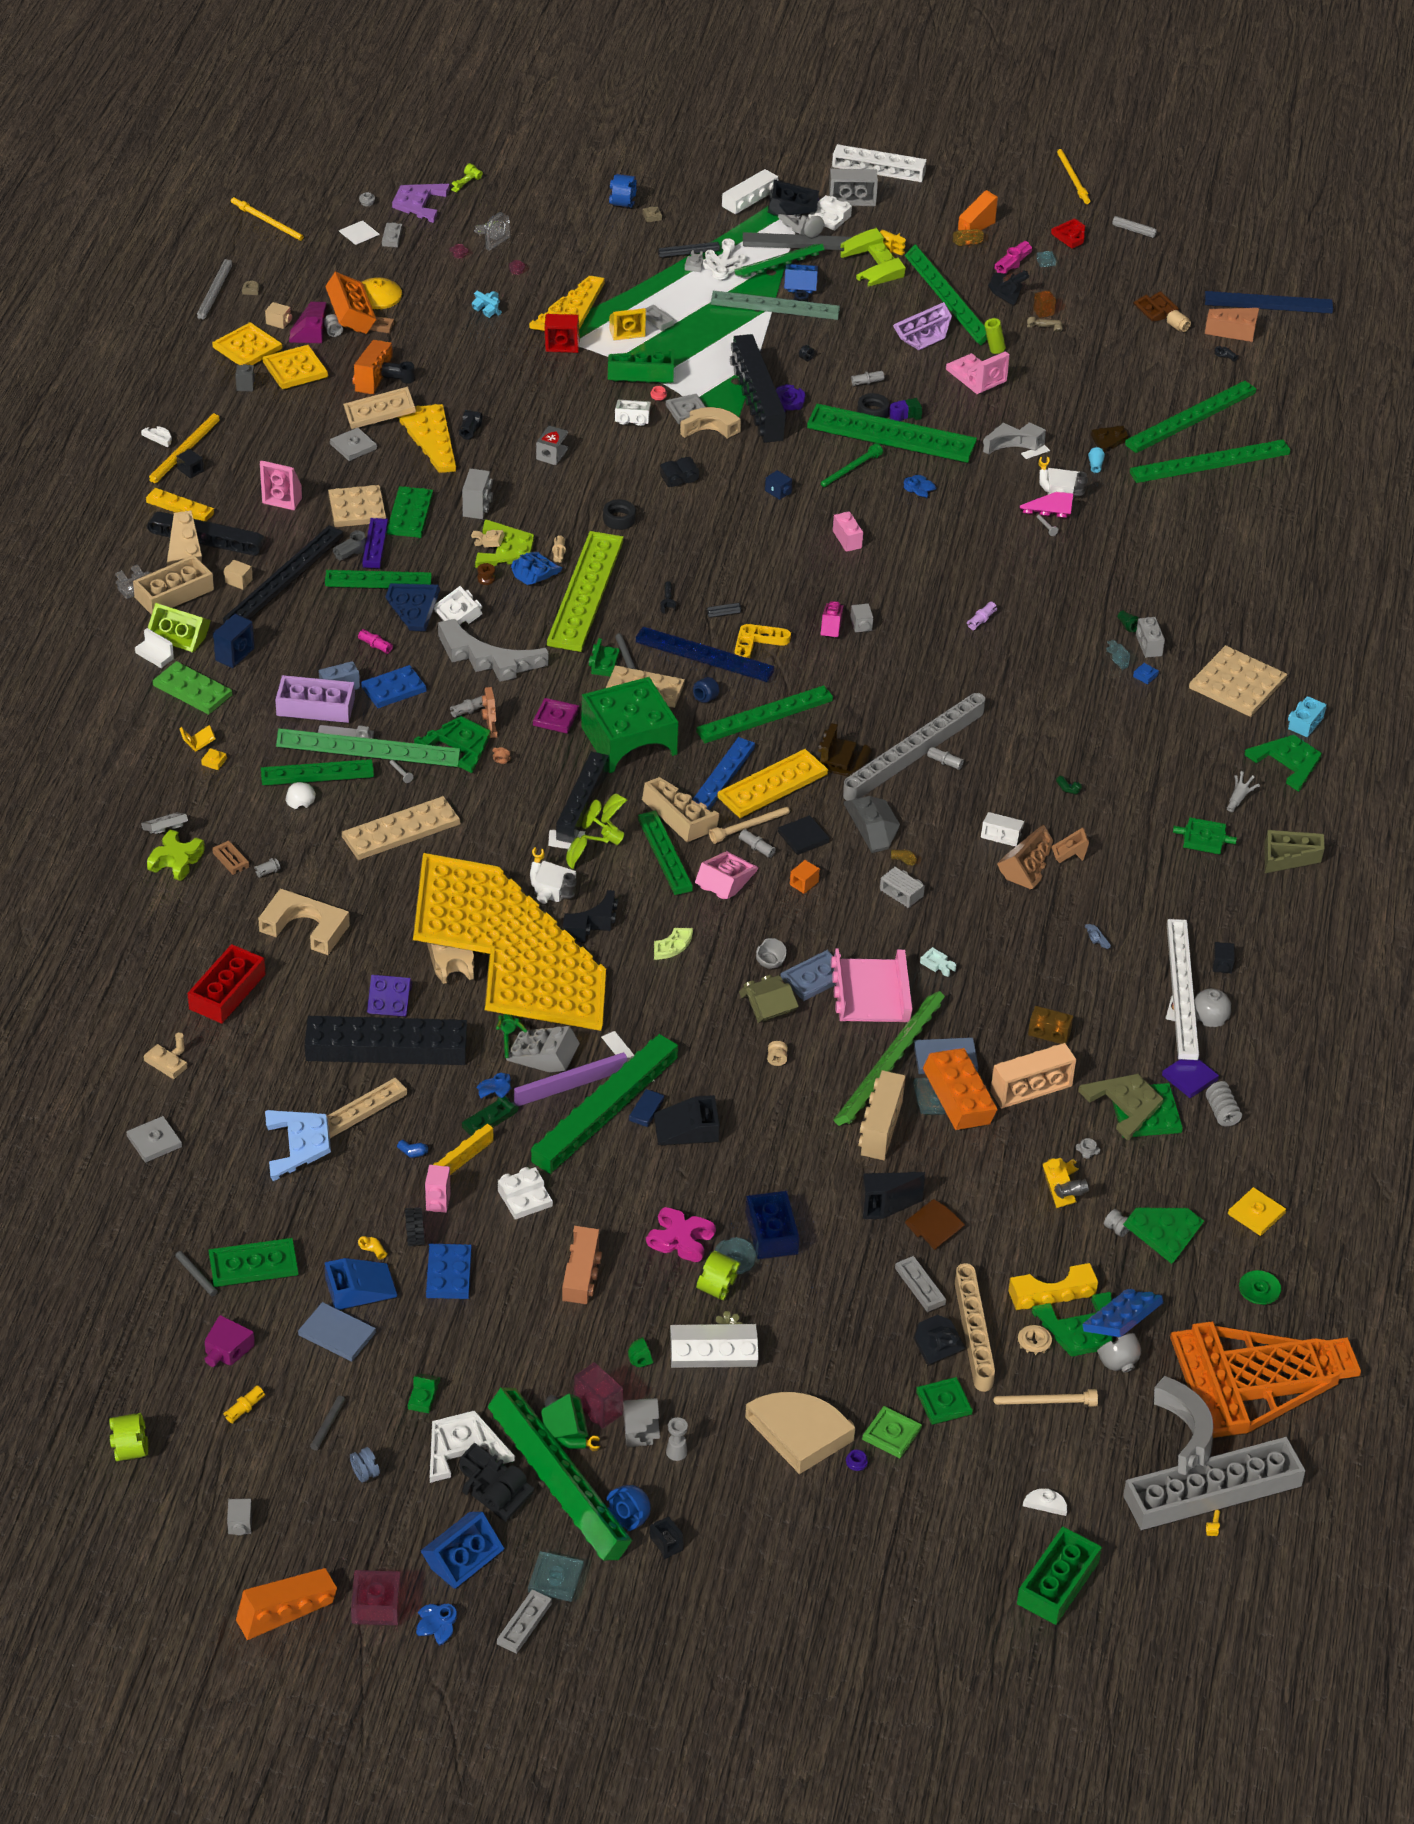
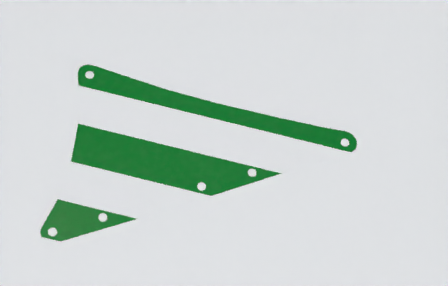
M767 206L712 242H719L720 250L715 251V254L721 258L723 254L722 241L724 239L734 240V250L729 254L728 259L736 257L738 254H744L746 262L743 266L788 253L790 248L743 246V232L795 234V232L792 231L790 226L784 225L783 221L778 218V215L767 213ZM687 257L630 290L590 309L579 329V347L606 357L609 354L631 353L635 355L643 351L646 354H654L656 350L667 353L669 349H675L673 383L662 384L676 391L681 396L697 393L705 407L724 409L739 417L746 397L742 395V387L731 382L732 379L738 378L734 375V367L730 365V356H732L731 343H733V337L736 335L753 334L757 346L761 350L772 312H757L752 309L711 305L713 291L776 298L785 265L781 263L778 264L779 267L772 269L776 271L775 275L766 274V271L769 270L768 267L764 268V272H752L751 276L742 278L741 275H735V272L728 274L727 278L717 280L712 276L713 271L702 267L701 272L686 271L685 263ZM712 260V263H713L715 266H719L717 263H715V262ZM653 304L674 319V325L662 331L646 320L645 337L613 340L609 330V317L613 312L642 309Z

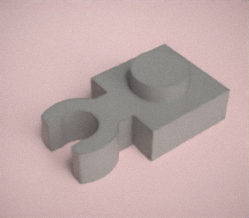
M694 250L691 251V256L687 257L685 263L686 271L701 272L703 251H700V254H694Z

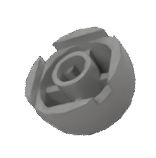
M1212 988L1204 989L1194 999L1196 1021L1199 1019L1203 1022L1202 1025L1218 1027L1224 1025L1226 1020H1229L1231 1002L1223 991Z
M1134 1333L1118 1337V1341L1114 1343L1110 1341L1097 1350L1104 1366L1113 1371L1122 1370L1123 1373L1135 1368L1133 1364L1141 1356V1346Z

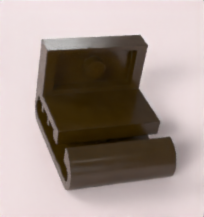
M831 723L829 729L824 732V741H821L819 744L818 752H821L820 762L828 769V772L849 777L867 765L872 750L868 745L864 744L861 752L856 751V742L837 738L838 724Z

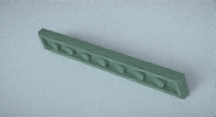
M713 291L711 305L838 320L840 306L722 291Z

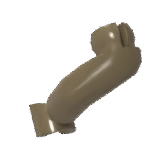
M1029 317L1027 320L1028 328L1037 325L1038 327H1054L1055 332L1063 330V323L1060 320H1036L1035 317Z

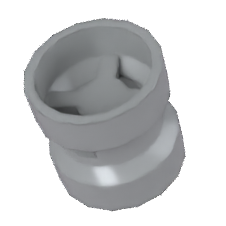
M330 314L325 317L324 325L328 335L331 337L339 336L343 332V327L339 324L337 316Z
M1113 1209L1105 1218L1104 1226L1115 1230V1234L1119 1237H1123L1129 1232V1229L1123 1225L1128 1217H1123L1120 1211Z

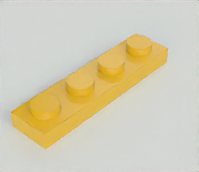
M154 488L146 497V503L175 513L192 511L193 519L207 522L214 515V508L158 488Z
M486 1124L483 1128L478 1129L474 1135L462 1141L457 1148L448 1152L444 1158L433 1165L450 1167L451 1175L493 1142V1127Z

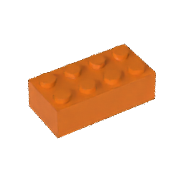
M335 271L325 287L339 324L343 327H350L356 332L367 334L376 321V317L363 283Z
M965 1048L930 1053L923 1066V1070L955 1130L989 1125L997 1111V1107Z

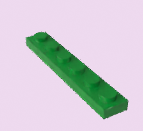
M814 244L734 269L735 275H741L744 278L751 276L752 272H764V268L774 269L779 267L778 264L781 263L783 265L790 264L793 259L797 261L803 260L809 254L810 256L819 255V251L824 250L823 244Z
M326 570L325 586L389 588L390 583L431 585L432 573Z
M372 759L261 767L262 785L374 777Z
M652 811L638 814V821L674 895L691 892L693 886L657 812Z

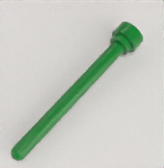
M878 443L873 444L869 447L867 453L821 481V486H828L870 458H878L883 454L882 447Z

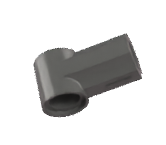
M354 531L350 534L348 540L334 547L333 553L336 558L341 561L354 553H364L366 546L365 533Z

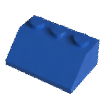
M469 1512L424 1547L421 1553L431 1570L452 1588L456 1589L502 1552L504 1547L484 1513Z

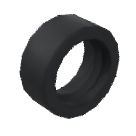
M868 393L862 395L858 400L857 412L886 418L889 413V401L881 394ZM867 406H877L879 409H869Z
M617 499L609 501L604 505L603 521L608 527L622 530L631 527L635 523L636 509L631 502ZM621 512L627 515L618 517L611 514Z

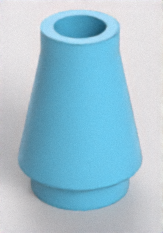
M1096 447L1092 448L1088 454L1091 471L1094 473L1101 471L1105 458L1103 450Z

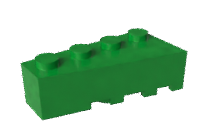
M669 349L667 353L656 350L654 354H646L645 351L638 352L635 355L631 353L609 354L608 380L673 383L675 349Z

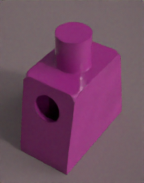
M220 1315L205 1339V1351L207 1353L205 1362L211 1367H215L219 1361L227 1365H233L255 1346L254 1332Z

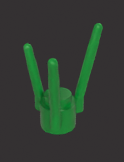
M509 1014L499 1015L496 1029L499 1030L501 1027L504 1033L505 1058H509V1033H512L516 1026L524 1033L527 1032L520 1019H515L513 1015Z

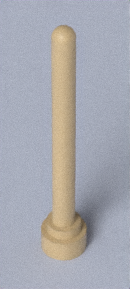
M784 807L724 829L718 827L710 829V839L714 844L719 843L727 835L789 814L790 809Z
M1088 1389L1083 1394L996 1396L993 1401L996 1405L1084 1403L1088 1407H1097L1098 1394L1097 1389Z

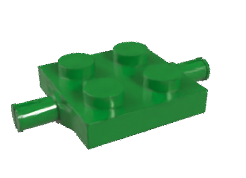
M1189 817L1188 824L1185 827L1174 825L1173 833L1184 835L1183 848L1220 854L1224 843L1236 845L1237 837L1226 835V824Z

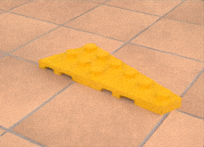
M588 276L578 284V288L570 290L568 296L556 301L548 308L545 314L541 313L536 321L532 320L529 323L530 329L545 331L546 314L579 315L580 329L605 284V279Z
M443 404L415 406L416 412L398 417L401 425L407 428L408 434L418 446H421L423 453L428 455L430 462L439 473L456 471Z

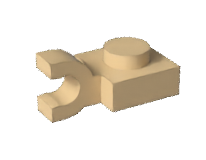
M490 530L486 534L480 531H473L471 534L472 538H478L474 543L475 546L483 544L484 547H499L505 536L503 530Z

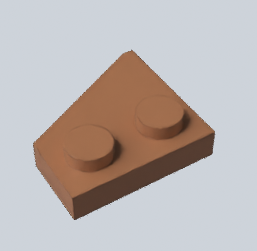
M492 687L485 688V695H482V705L485 706V709H482V718L487 722L488 730L491 732L490 738H497L495 699Z

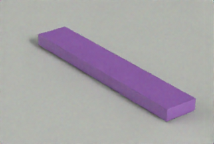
M623 1052L514 1088V1102L517 1106H521L611 1076L627 1062V1056Z

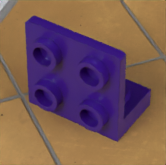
M371 975L368 1014L406 1017L409 991H412L413 984L411 978Z

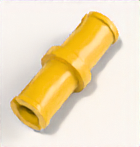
M255 1386L244 1397H239L237 1403L223 1413L227 1421L233 1424L245 1412L251 1411L252 1406L265 1397L264 1391L259 1386Z

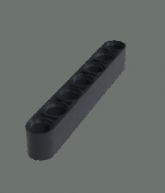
M155 512L147 524V529L153 534L171 537L174 514ZM193 519L199 544L248 555H257L265 543V538L260 533Z

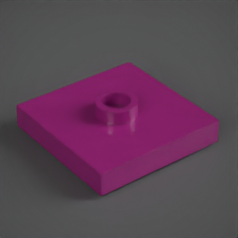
M544 698L533 720V726L568 733L579 711V706Z

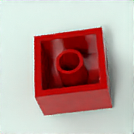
M546 314L544 325L546 352L578 353L580 342L579 315Z

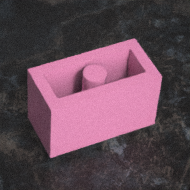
M844 512L834 515L833 532L844 550L847 552L861 549L863 531L852 514Z
M429 1165L425 1182L426 1211L447 1213L451 1194L450 1167Z

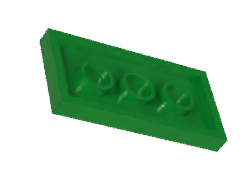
M399 486L387 527V534L421 538L432 501L433 490Z
M293 1238L208 1249L214 1287L298 1275Z

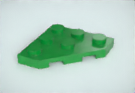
M1135 1208L1123 1225L1172 1264L1203 1224L1204 1220L1189 1208Z

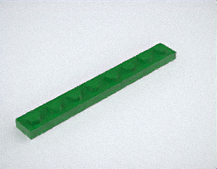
M823 685L699 726L696 733L704 743H708L832 702L833 696Z

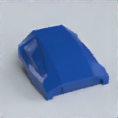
M539 552L522 554L511 565L514 576L526 585L545 580L562 570L561 566L556 565Z

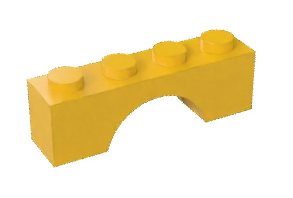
M1087 1263L1071 1266L1068 1276L1058 1283H1044L1035 1279L1031 1274L1010 1278L1008 1292L1016 1310L1030 1309L1032 1306L1089 1298L1096 1294L1098 1281L1091 1264Z

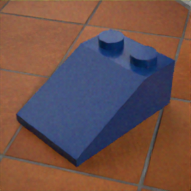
M786 264L784 289H787L788 292H797V289L808 293L816 291L818 266Z

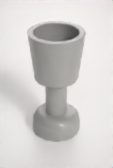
M673 1418L668 1423V1431L671 1436L668 1440L666 1454L669 1459L674 1461L684 1459L688 1452L686 1439L683 1436L687 1432L688 1424L683 1418Z

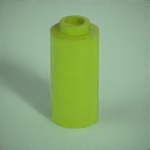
M991 318L984 324L991 353L999 354L1006 349L1000 320Z

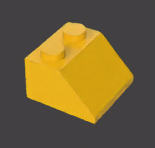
M645 308L617 311L610 315L609 330L613 340L645 337Z

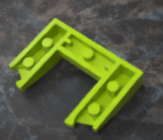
M877 228L860 233L840 245V248H844V251L840 254L841 258L869 251L878 263V265L856 275V279L859 281L863 278L870 280L868 286L903 278L906 269L901 260L894 258L884 245V237Z

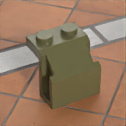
M767 975L757 983L754 980L743 984L744 987L739 991L741 998H749L758 1023L793 1012L798 1008L790 984H784L779 975L775 977Z

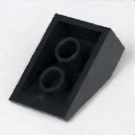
M774 180L769 195L767 213L772 215H797L816 212L819 191Z

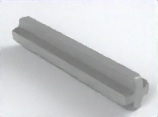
M1115 216L1112 221L1115 226L1152 238L1157 233L1155 228Z

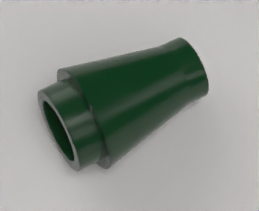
M1124 610L1120 611L1117 618L1128 632H1136L1139 617Z

